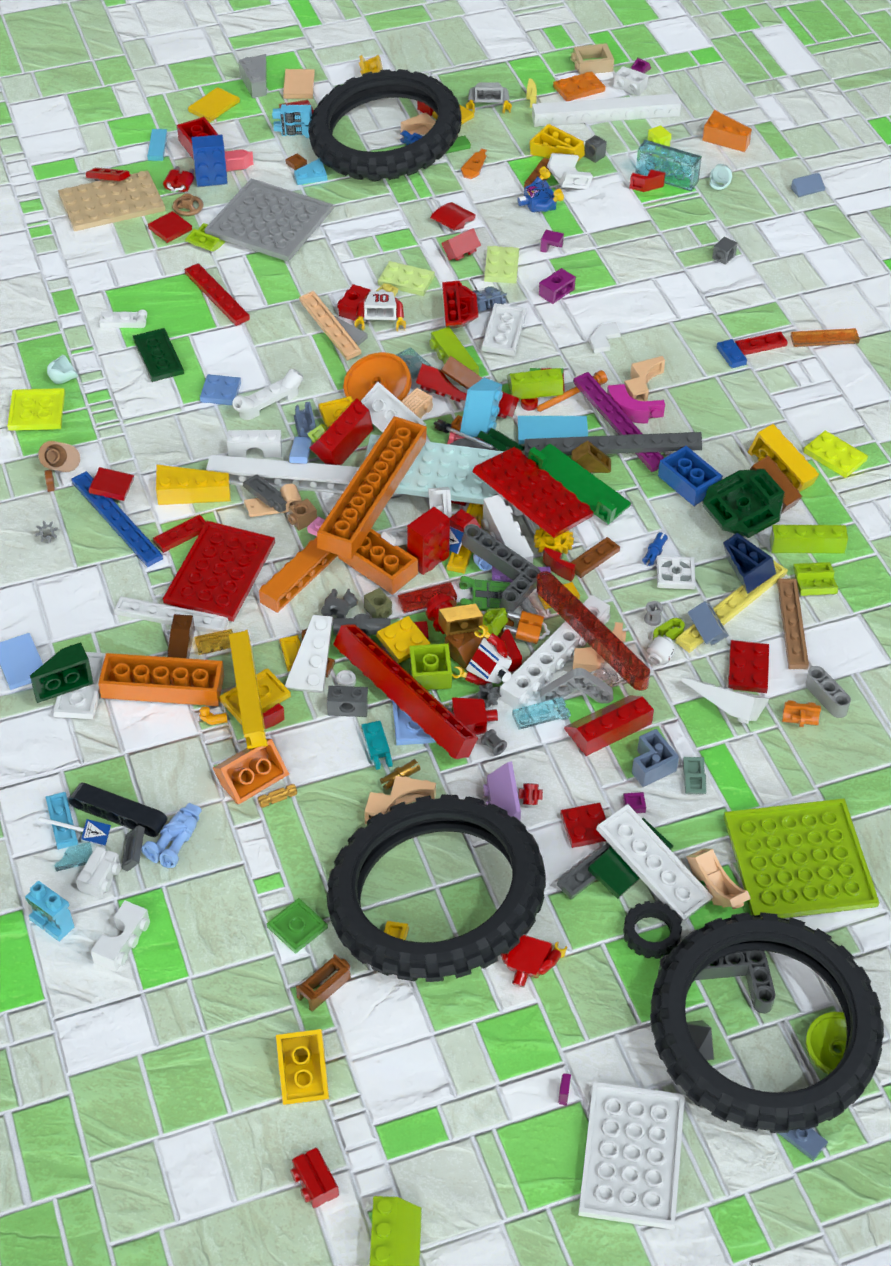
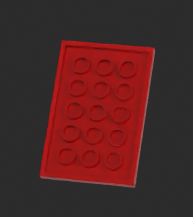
M515 447L476 465L472 471L553 538L593 516L594 512L587 503L581 502L573 492H570L561 482L551 477L547 471L538 468L539 466L533 460L528 459L521 450Z
M206 521L165 593L163 603L228 618L229 621L234 622L275 544V537Z

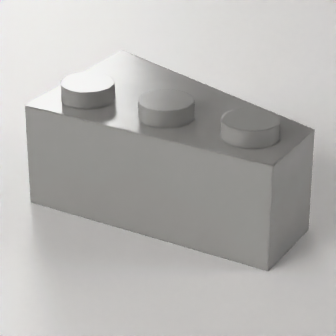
M266 54L239 59V75L252 98L266 96Z

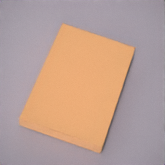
M285 69L283 98L313 99L314 69Z

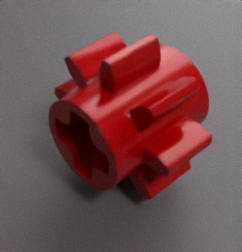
M523 783V788H519L518 798L523 799L522 804L538 805V800H543V789H539V784Z

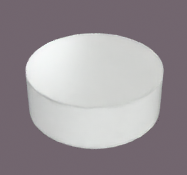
M350 670L340 671L336 676V683L338 686H355L356 676Z

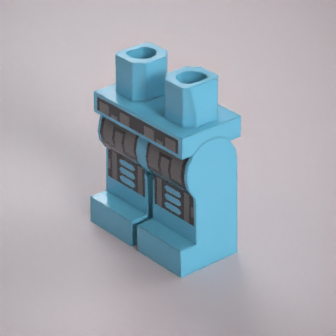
M282 104L281 108L273 109L272 118L280 119V121H274V131L282 132V136L305 135V138H309L308 127L312 116L311 105L286 106V104Z
M37 881L25 896L33 910L29 915V919L42 930L45 929V932L60 942L74 928L72 916L68 909L70 906L69 902L42 882Z

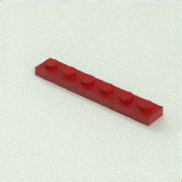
M199 263L185 268V274L235 326L250 320V315Z

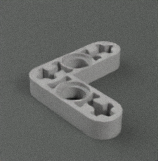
M575 668L540 690V699L544 704L556 703L578 689L599 703H610L614 697L612 687L583 668Z

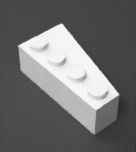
M500 494L485 498L483 502V520H481L482 528L533 564L534 555L525 536H521L518 522L513 520L511 507H506V499Z

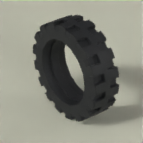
M645 901L644 904L638 903L634 909L631 908L628 911V916L626 915L623 928L624 940L628 942V947L631 950L634 949L637 955H645V958L655 957V959H659L663 955H669L673 948L677 947L681 938V919L677 917V912L674 909L671 910L667 904L662 905L658 901L650 903V901ZM643 918H657L666 923L670 929V935L663 941H646L635 931V924Z

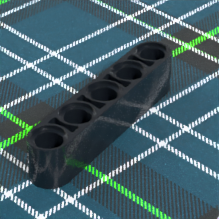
M83 782L79 783L69 798V803L78 810L132 830L138 825L145 828L144 834L150 837H157L168 820L167 816L157 809Z

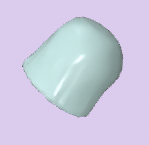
M717 164L710 172V186L716 190L725 189L732 179L731 169L725 164Z
M63 354L47 366V374L55 384H63L78 377L77 372Z

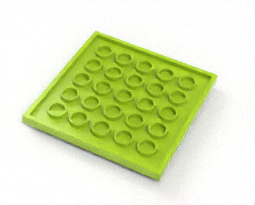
M845 798L724 812L723 817L744 890L748 891L751 898L747 900L751 915H760L762 912L777 914L779 918H790L879 906L880 902Z

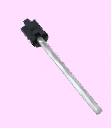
M440 419L434 422V425H436L435 429L444 433L451 431L493 449V446L452 429L450 423Z

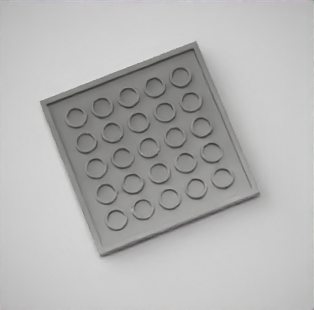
M251 178L204 230L206 234L289 262L331 213L333 204Z

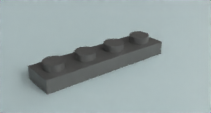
M609 843L605 844L557 882V886L570 900L597 880L588 871V868L611 847Z

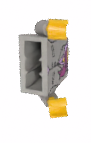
M479 82L469 90L466 108L468 110L473 109V113H475V102L504 103L502 112L505 113V109H507L511 113L512 105L509 103L508 89L502 87L500 83Z

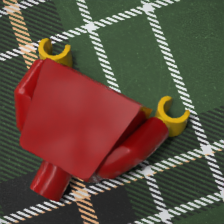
M523 935L520 937V943L508 954L504 955L502 953L501 957L508 970L515 972L512 984L525 987L528 976L538 978L539 975H545L552 969L559 959L565 956L567 946L564 949H559V942H556L553 949V945L550 942Z

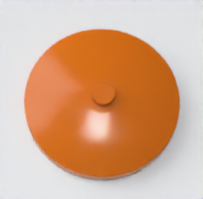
M386 352L369 354L355 362L348 370L344 379V393L346 397L351 396L353 401L356 398L361 401L374 385L379 382L398 400L402 401L408 395L411 388V373L407 364L397 355Z

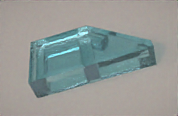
M87 842L70 846L65 851L62 859L54 865L56 872L85 865L93 853L91 843Z

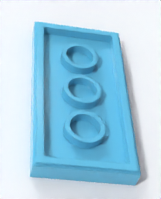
M518 416L517 418L519 444H525V439L588 436L587 416Z

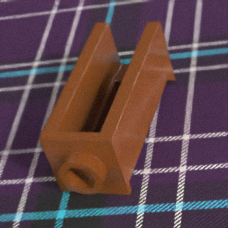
M334 954L327 963L301 985H296L297 999L300 1001L304 997L308 999L309 1010L313 1012L351 979L349 963ZM335 970H337V972L332 977H330L325 983H323L317 990H313L328 976H330Z

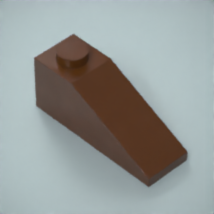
M174 614L167 657L189 659L195 633L193 615Z

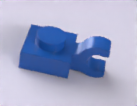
M403 130L400 135L404 137L400 139V142L409 145L423 136L417 133L410 134Z

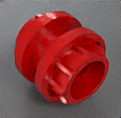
M443 593L434 596L428 601L426 616L428 620L434 621L433 627L437 632L441 631L442 634H445L438 623L439 609L455 607L457 602L453 596Z

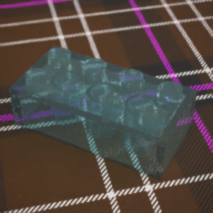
M644 140L637 151L635 173L648 176L651 169L665 172L664 184L692 192L699 182L702 156Z

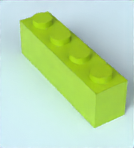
M450 327L431 332L430 346L436 351L438 358L444 364L452 356L479 375V366Z
M772 525L769 541L771 553H845L848 534L846 525Z

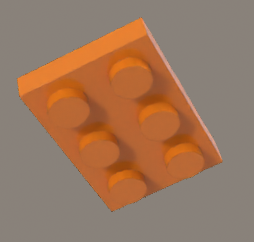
M592 71L553 82V87L565 101L605 92L606 88Z

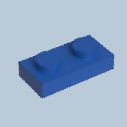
M733 339L717 343L716 348L731 369L747 365V358Z

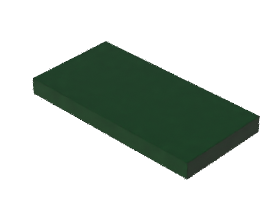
M165 328L133 335V341L151 382L184 374V369Z
M642 818V820L650 827V829L671 850L673 848V845L662 834H660L647 820ZM612 846L588 868V871L617 899L641 879Z

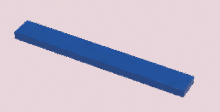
M87 471L71 478L73 485L147 567L163 560L161 552L112 498L89 493V488L94 478Z

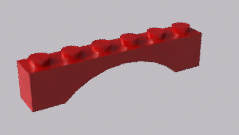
M422 363L416 383L421 385V389L430 391L431 388L436 390L435 394L445 397V394L451 395L450 399L460 402L461 399L466 401L467 393L455 387L440 369ZM503 392L502 398L499 401L498 407L500 410L497 416L504 419L507 416L513 418L519 398Z

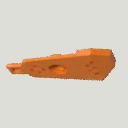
M481 148L479 152H475L461 167L464 178L473 179L480 174L487 157L485 154L486 149Z

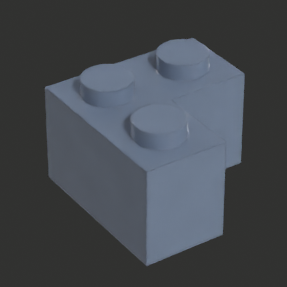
M657 729L639 736L637 751L640 756L633 760L632 774L642 787L677 771L679 756Z

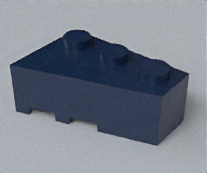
M736 533L723 542L727 559L747 594L776 574L773 557L740 534Z

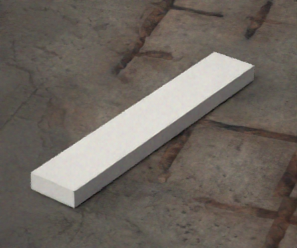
M120 596L114 609L115 615L172 625L174 614L193 615L195 630L224 635L229 623L228 618L122 596Z

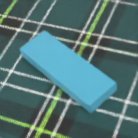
M152 129L148 161H163L168 134L167 129Z
M66 792L46 796L50 819L74 825ZM52 824L58 850L78 845L75 830Z

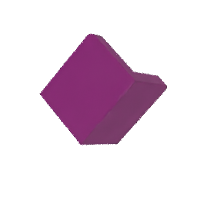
M546 229L541 238L540 251L547 253L550 245L562 248L564 233Z

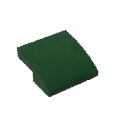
M493 428L489 430L488 434L480 430L477 436L503 452L513 447L521 451L525 448Z

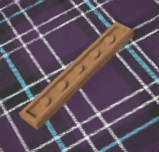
M778 578L777 587L788 668L808 669L809 662L797 579Z

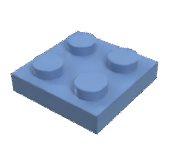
M207 374L200 395V402L232 405L233 399L238 395L241 378Z

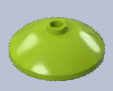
M829 1012L817 1017L811 1023L806 1034L805 1043L810 1059L820 1070L827 1074H830L839 1064L846 1048L847 1027L844 1012ZM838 1048L840 1053H836L833 1049Z

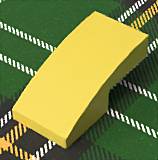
M531 78L528 81L526 99L530 100V108H532V104H536L537 87Z

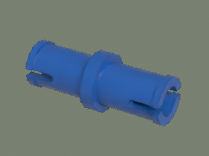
M657 533L653 543L649 544L648 552L642 560L645 565L650 560L647 566H653L657 556L661 555L662 548L668 540L666 534L661 539L663 533Z

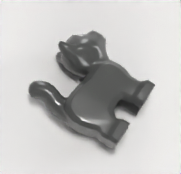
M332 589L325 599L321 614L323 616L331 617V615H336L337 618H346L350 608L357 606L358 599L350 592V589H347L343 599H339L336 597L338 594L337 590Z

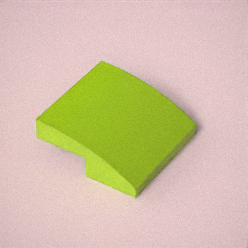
M205 223L198 230L193 229L185 239L188 243L212 252L219 249L226 242L206 234L204 229L208 224Z
M830 562L793 564L795 579H797V586L801 596L838 594V586L834 579L835 571Z

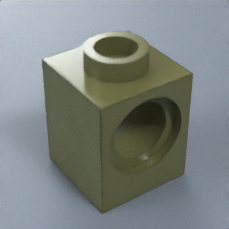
M381 588L364 595V608L372 618H387L392 615V601Z

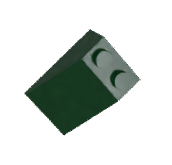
M81 642L62 648L30 675L37 703L94 684L89 659Z

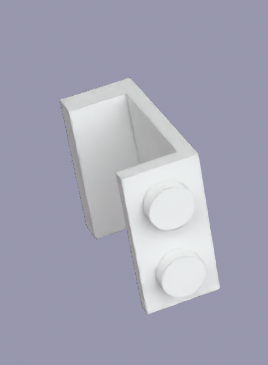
M551 154L547 167L561 187L588 189L593 175L591 172H578L575 166L579 158L578 155Z

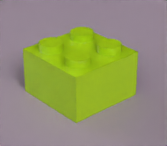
M448 643L410 646L411 676L426 690L452 688V669Z

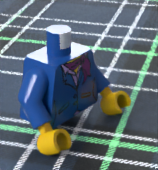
M543 166L539 170L540 177L538 176L532 184L524 188V196L517 198L518 205H527L531 212L556 210V201L564 199L560 188L553 192L547 181H543V179L550 177V171Z

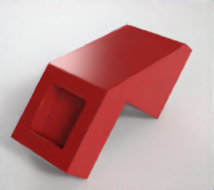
M652 169L648 176L632 173L629 189L647 192L664 187L666 173Z

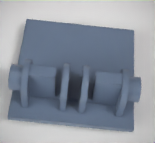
M494 286L486 287L482 291H473L477 296L478 312L490 309V306L493 308L494 303L503 305L506 303V299L503 296L507 294Z

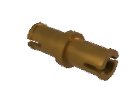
M413 759L402 767L394 768V771L387 776L380 778L381 785L389 781L383 788L388 790L392 787L396 776L409 777L420 771V765L411 768L418 762Z

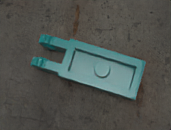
M381 720L361 724L369 756L373 760L375 769L379 770L381 768L379 758L384 757L386 765L393 767L389 745Z

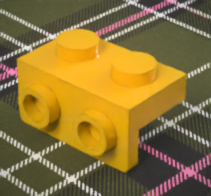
M362 55L359 56V66L362 69L360 70L361 75L383 70L379 55L366 61Z

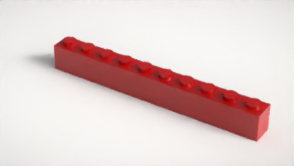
M355 624L341 625L333 643L339 652L345 655L351 664L359 668L363 675L368 677L377 688H380L389 699L393 700L399 709L407 713L413 722L423 728V731L430 735L439 746L443 747L452 758L461 759L469 757L478 737Z

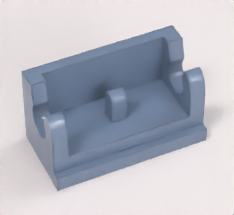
M305 402L304 410H299L298 404L295 406L294 420L298 437H309L308 433L316 428L310 402Z
M706 601L688 612L706 644L711 643V645H714L729 636L714 609Z

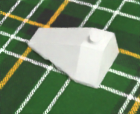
M683 678L682 680L683 683L726 713L737 717V721L749 724V721H757L769 700L766 697L747 692H734L731 688L716 687L715 684L691 678Z

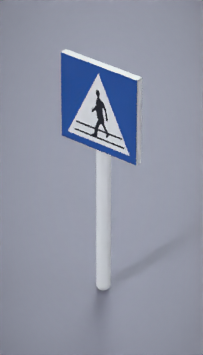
M450 527L449 550L458 554L462 545L463 532L453 527Z
M43 817L38 819L41 822L83 832L81 841L106 847L111 825L86 819L85 827L81 828Z

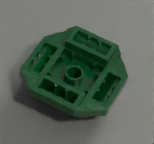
M765 469L738 470L709 486L702 503L704 509L723 531L733 533L734 535L738 533L743 537L750 538L780 521L785 492Z

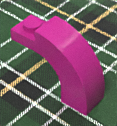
M625 384L608 385L607 394L632 422L644 424L648 423L649 418L664 417V400L639 401L628 395Z

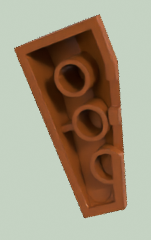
M508 618L506 625L513 627L514 622ZM502 629L501 632L498 634V637H499V638H500V637L502 636V634L504 633L503 629ZM472 631L470 633L464 632L463 634H449L445 637V644H449L450 657L466 670L483 638L486 637L479 638Z

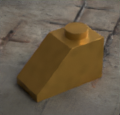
M588 440L572 450V460L590 473L611 472V459Z

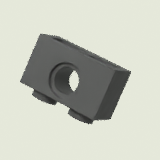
M328 685V716L367 717L368 687Z

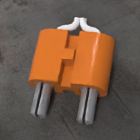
M508 611L507 617L519 620L517 628L505 625L503 631L509 629L511 634H515V639L537 644L539 639H543L546 635L550 634V630L547 629V625L543 622L544 616L522 611L521 614ZM543 625L546 632L542 636H540L541 627Z

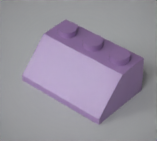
M507 762L487 776V784H483L484 797L488 796L486 805L489 803L495 804L506 810L510 817L515 816L520 821L521 809L512 762Z

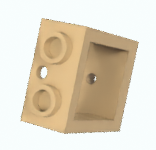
M607 43L573 48L571 60L574 62L575 70L578 71L579 75L591 71L594 74L613 72L614 58ZM601 58V59H593V60H583V59Z

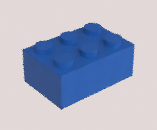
M223 135L191 137L197 187L228 184Z
M687 446L659 462L658 477L693 506L701 503L705 498L708 487L722 480L723 475Z

